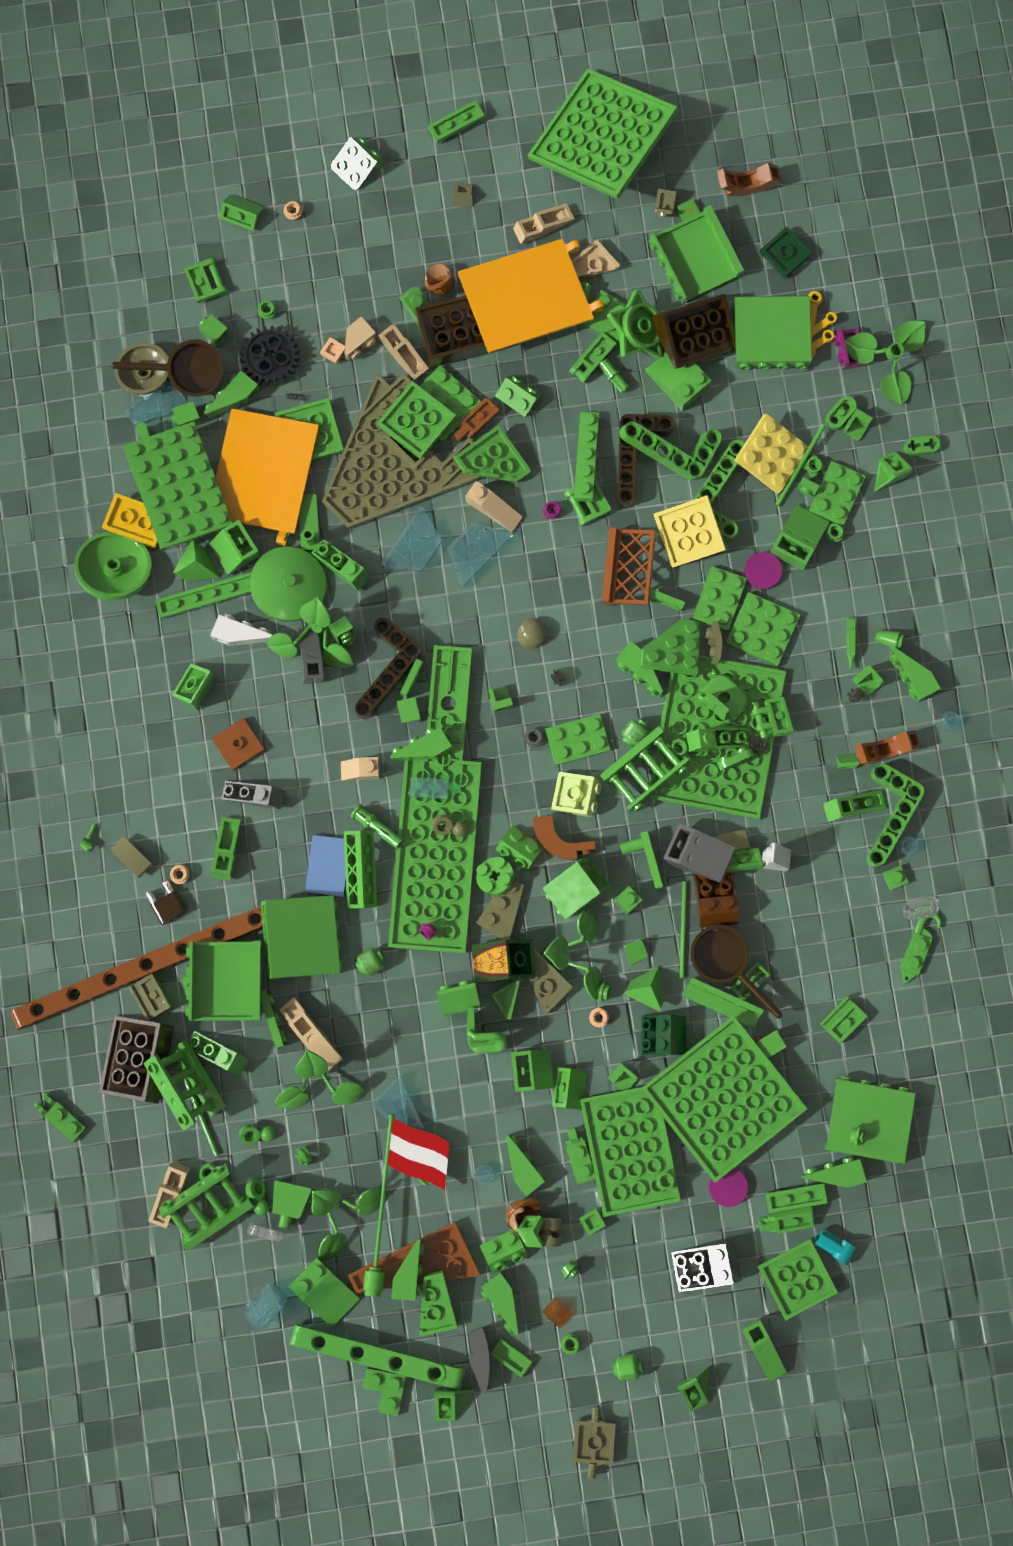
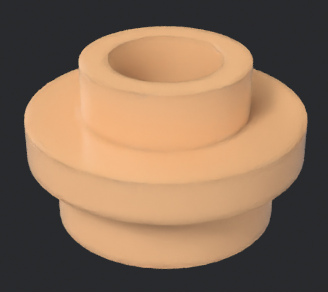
M288 202L284 207V214L288 219L296 220L302 215V207L297 202ZM292 209H295L296 213L292 214L290 213V211Z
M176 865L170 871V878L176 884H183L189 879V870L184 865ZM179 871L183 872L182 878L177 877Z
M595 1008L591 1011L589 1019L593 1026L603 1027L608 1023L609 1015L605 1009ZM601 1014L603 1016L602 1021H597L595 1016Z

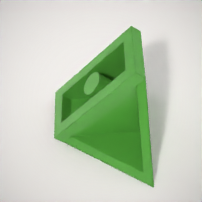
M896 451L879 458L874 492L904 480L910 475L912 467Z
M194 540L190 541L173 572L187 582L221 578L207 550Z
M657 966L631 980L624 995L660 1011L665 1000L660 967Z
M514 981L492 994L507 1020L512 1018L520 981Z
M711 1365L676 1384L690 1412L708 1404L707 1395Z
M435 1389V1421H455L456 1416L475 1389Z

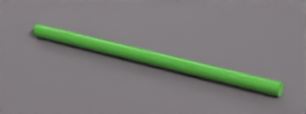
M822 423L778 498L776 506L779 507L825 429V424Z
M687 881L682 882L680 978H685Z
M178 1065L179 1071H183L181 1066ZM188 1078L183 1079L187 1090L191 1089ZM191 1097L194 1108L199 1107L196 1097ZM203 1114L198 1116L213 1154L217 1156L219 1155Z

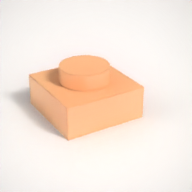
M330 337L320 351V354L337 364L345 352V346Z

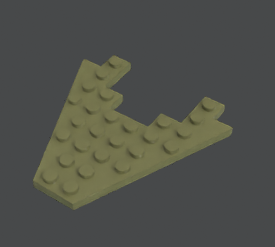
M404 373L391 385L378 374L375 376L323 497L322 503L348 529L481 478V476L463 473L453 459L454 456L474 443L470 438L465 440L444 462H441L428 450L423 458L415 463L391 439L390 435L377 426V422L412 382Z

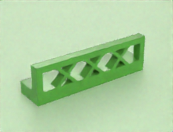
M374 830L344 831L347 908L377 907ZM351 835H355L354 846L351 844ZM353 854L356 857L355 865L352 863ZM354 874L357 877L356 884L353 883L352 877ZM354 894L358 896V904H354Z
M695 978L690 979L683 994V997L730 1018L734 1015L740 1023L753 1029L764 1011Z

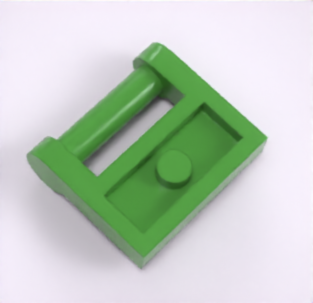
M209 258L184 268L198 304L217 296L226 295L229 292L227 286H224L216 266V258ZM206 268H210L217 286L213 290L204 271Z
M596 479L594 481L593 502L585 501L591 512L587 516L580 502L574 501L575 487L564 493L566 498L570 499L580 518L581 526H585L612 511Z

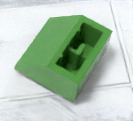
M240 520L222 529L209 543L228 576L261 557Z
M468 980L460 982L458 987L452 988L451 985L441 986L440 991L436 992L442 1016L468 1011V1008L474 1007V1009L481 1008L475 983H471Z
M550 1049L511 1052L515 1092L554 1088Z

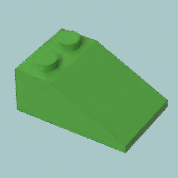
M666 352L645 369V372L681 411L710 388L711 379L695 363L675 369Z
M319 1256L288 1286L331 1327L360 1299Z

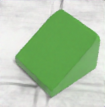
M855 754L837 755L836 757L839 770L853 769L859 765V760Z
M642 939L623 946L630 965L648 958Z

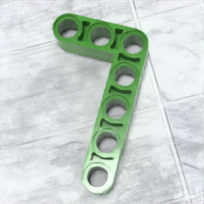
M636 422L627 423L621 427L619 432L620 437L625 442L687 480L697 479L704 474L722 439V435L718 430L710 429L700 436L691 455H688ZM628 427L633 430V436L628 434ZM708 435L713 437V443L708 440ZM644 437L649 440V446L644 444ZM659 447L665 450L664 456L659 453ZM700 450L703 451L705 454L704 459H702L699 455ZM675 457L680 459V465L675 463ZM691 466L696 469V475L691 473Z
M734 440L730 443L694 500L701 498L704 493H709L712 497L710 499L711 505L714 503L739 465L734 461L738 454L734 453L732 448L738 447L742 449L745 444L742 440ZM727 462L730 463L732 467L730 469H726L722 466V464ZM719 478L722 483L715 484L712 479ZM713 509L723 540L725 542L733 541L738 532L737 524ZM730 528L734 533L727 535L724 529Z
M884 763L877 764L871 770V778L874 782L899 795L900 799L867 855V863L873 868H878L886 862L924 795V788L920 783ZM882 769L885 772V777L877 776L876 770ZM894 778L901 780V787H896L893 784ZM910 788L918 790V797L910 794ZM901 804L909 807V813L901 811ZM892 821H897L900 824L899 830L892 828ZM882 837L890 839V846L882 844ZM874 853L880 855V863L873 861L872 855Z

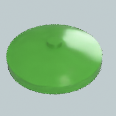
M112 532L100 533L89 538L79 548L74 561L76 578L81 587L94 597L103 600L126 599L137 594L147 584L151 575V557L143 543Z
M278 547L265 553L256 562L250 577V591L258 608L267 616L279 621L295 622L302 620L299 611L304 604L312 601L317 596L323 600L326 592V577L320 563L310 553L296 547Z

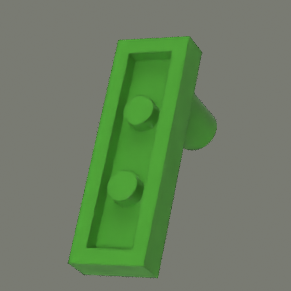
M316 494L303 496L299 513L301 549L306 552L313 551L320 543Z
M648 831L641 832V838L620 843L623 855L645 849L655 889L665 888L650 833Z

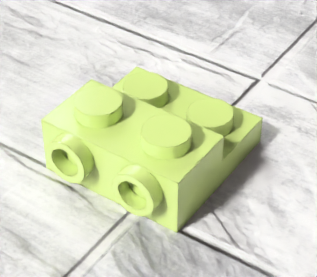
M559 772L551 809L579 816L592 817V814L597 811L598 804L595 802L596 794L601 792V783L592 776Z

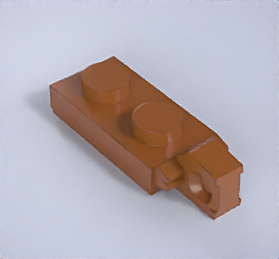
M486 397L460 421L458 425L459 430L454 434V438L459 443L466 436L471 438L500 412V409Z

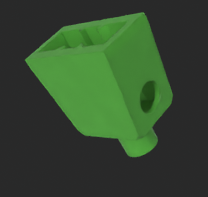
M275 1180L272 1213L281 1215L279 1227L290 1229L292 1217L301 1219L313 1188Z

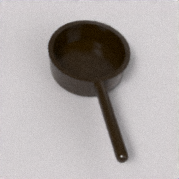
M188 340L176 346L171 352L167 364L111 363V368L167 371L172 385L179 392L193 397L204 396L212 392L219 385L224 370L219 352L211 344L202 340Z
M712 925L699 932L693 940L690 952L691 961L697 973L704 979L714 983H726L738 978L776 1018L780 1019L782 1012L743 973L749 959V949L744 937L737 930L726 925Z

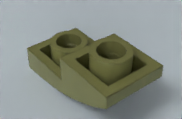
M713 621L712 626L707 627L705 638H709L707 646H711L709 656L712 657L711 664L719 665L722 654V636L717 621Z
M746 830L714 836V838L736 847L735 851L751 849Z
M125 836L110 849L138 878L153 865Z

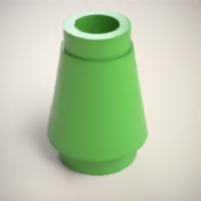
M877 630L875 641L892 649H901L904 634H900L897 631Z

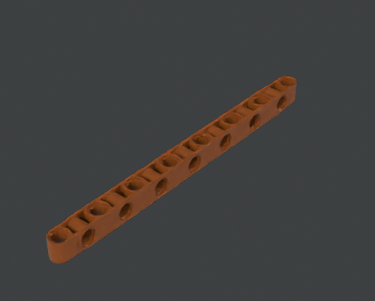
M261 906L10 1011L17 1030L26 1028L141 980L151 973L160 972L189 960L186 954L182 955L180 953V947L185 944L190 946V941L232 942L263 928ZM258 914L261 916V921L255 925L251 920L254 915ZM222 929L225 931V936L223 939L218 940L216 932ZM150 959L153 962V966L151 969L146 970L144 963ZM114 974L117 980L115 984L109 985L108 978ZM78 989L80 997L77 1000H73L72 992ZM38 1005L44 1007L41 1015H37L35 1011Z

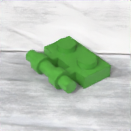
M784 697L766 699L764 702L765 707L761 708L759 702L752 703V715L756 718L757 733H760L761 739H767L769 737L767 731L772 730L774 737L793 733L794 730ZM763 715H768V723L764 722Z

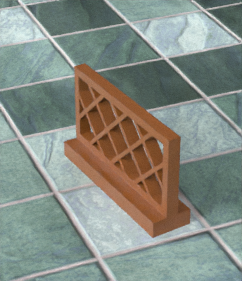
M609 527L602 602L606 606H614V604L649 605L656 538L655 530H626ZM623 535H631L634 538L627 546L622 543ZM644 535H651L650 542L646 546H643L638 541ZM637 542L642 549L633 555L628 549ZM627 551L632 558L623 564L620 558ZM646 552L649 555L648 561L641 565L637 558ZM633 561H636L640 568L631 574L627 567ZM625 569L630 577L621 583L618 579L619 574ZM644 570L647 577L640 584L635 576ZM634 579L638 586L632 592H629L625 585ZM624 588L628 595L624 599H616L617 592ZM642 588L645 592L644 600H636L633 595Z

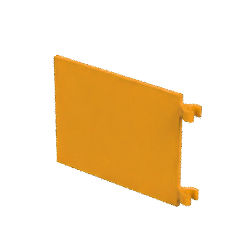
M559 239L458 271L460 281L488 353L594 320L592 313L603 311L602 307L604 305L602 300L588 304L568 254L579 251L580 244L578 240L564 244L563 239Z
M231 409L216 481L232 522L240 520L241 524L279 531L276 543L286 546L287 534H295L319 425Z

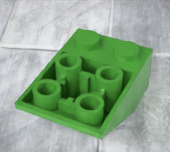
M796 505L770 553L803 571L829 521Z

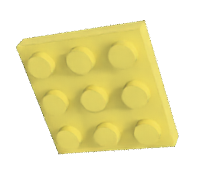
M764 414L734 461L775 493H780L809 446L768 414Z
M708 495L654 513L672 568L726 550Z

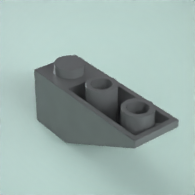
M298 628L299 636L306 628ZM310 629L299 641L303 684L322 683L324 678L318 633Z
M225 781L221 800L281 810L285 791L268 785Z

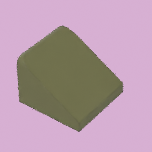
M455 184L454 206L471 207L473 184Z

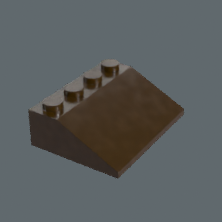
M726 294L713 295L652 315L656 334L675 369L736 350L735 330Z
M466 295L415 308L429 367L488 353Z
M114 1016L99 1093L159 1104L161 1092L148 1073L144 1062L155 1054L158 1055L160 1060L169 1056L174 1026Z

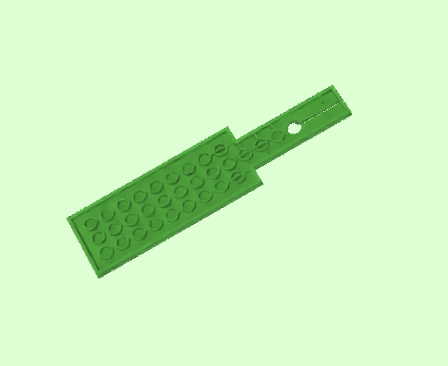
M434 645L427 730L436 727V729L441 727L452 746V750L437 759L405 760L398 830V836L404 842L396 852L388 948L466 954L482 762L463 761L472 648ZM445 697H452L456 701V706L453 710L446 711L441 707V701ZM444 814L451 819L453 824L458 821L464 822L467 825V833L462 837L454 835L452 831L446 835H439L434 831L432 822L436 816ZM441 821V822L439 823V825H444V824H445L444 821ZM431 923L437 929V936L431 940L425 939L419 933V929L422 927L421 924Z

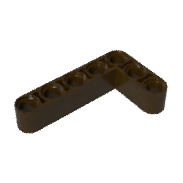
M625 414L620 418L619 432L624 422H636L640 425L648 422L651 427L646 429L659 437H665L672 433L674 420L669 415ZM667 423L670 427L663 429L660 424ZM627 428L628 434L633 436V430ZM619 433L617 501L622 508H629L634 504L636 448L632 445L625 446L622 443L624 440L620 437ZM624 458L631 459L632 463L624 464L622 460ZM629 476L631 481L626 483L622 480V477ZM628 494L631 500L624 501L621 496Z
M382 617L378 618L374 623L375 632L378 637L398 653L356 703V714L364 720L369 719L413 667L415 660L421 656L420 645L391 621ZM381 624H386L388 629L381 632L378 630V627ZM395 636L403 638L400 643H394L392 640ZM414 647L418 651L415 655H409L407 653L408 649ZM398 662L406 664L402 670L396 669L395 665ZM390 676L393 678V682L385 684L383 682L384 678ZM374 691L381 692V696L378 699H373L371 694ZM363 705L369 707V711L365 714L359 712L360 707Z

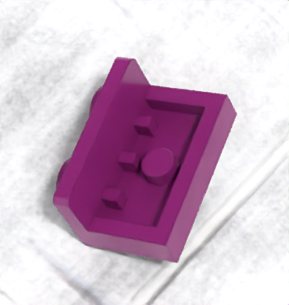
M839 328L834 335V344L839 348V353L837 354L838 362L842 364L843 370L866 365L855 362L847 353L845 345L846 339L859 333L858 328L842 331V328Z

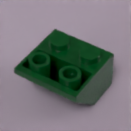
M642 1016L641 1055L676 1056L686 1053V1016Z

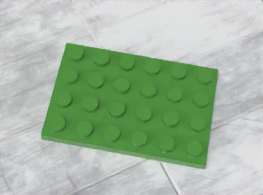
M194 422L123 445L126 458L161 551L221 531L232 524Z
M642 1087L580 1099L603 1217L681 1201L677 1180L674 1183V1187L669 1191L661 1190L657 1186L656 1177L658 1174H662L663 1171L670 1172L671 1175H674L675 1179L676 1175L664 1117L643 1092Z

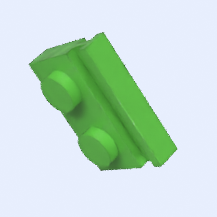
M846 996L825 1017L820 1025L841 1044L867 1015Z

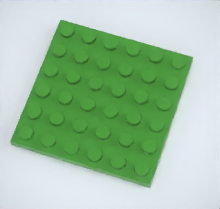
M587 68L527 156L531 161L619 199L679 110L675 105Z
M734 1015L641 1088L714 1183L807 1110L803 1102Z

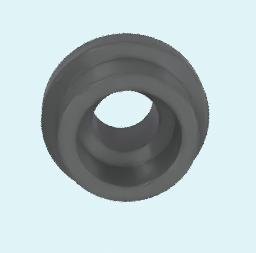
M537 728L527 730L524 736L526 744L530 747H538L543 742V733ZM532 735H536L538 739L536 741H532L530 737Z

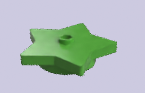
M639 289L633 291L625 309L607 314V317L620 335L621 357L641 351L654 358L662 357L661 342L656 334L652 315L660 313V311L647 303Z

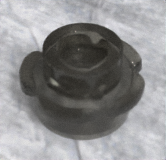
M553 669L554 673L551 674L553 683L561 687V684L566 683L561 669Z
M852 688L847 696L850 702L858 703L864 701L866 693L861 688Z
M757 735L751 737L749 748H752L754 753L761 754L762 751L767 749L766 739H761V736Z

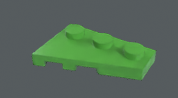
M443 1270L424 1274L419 1337L458 1328Z

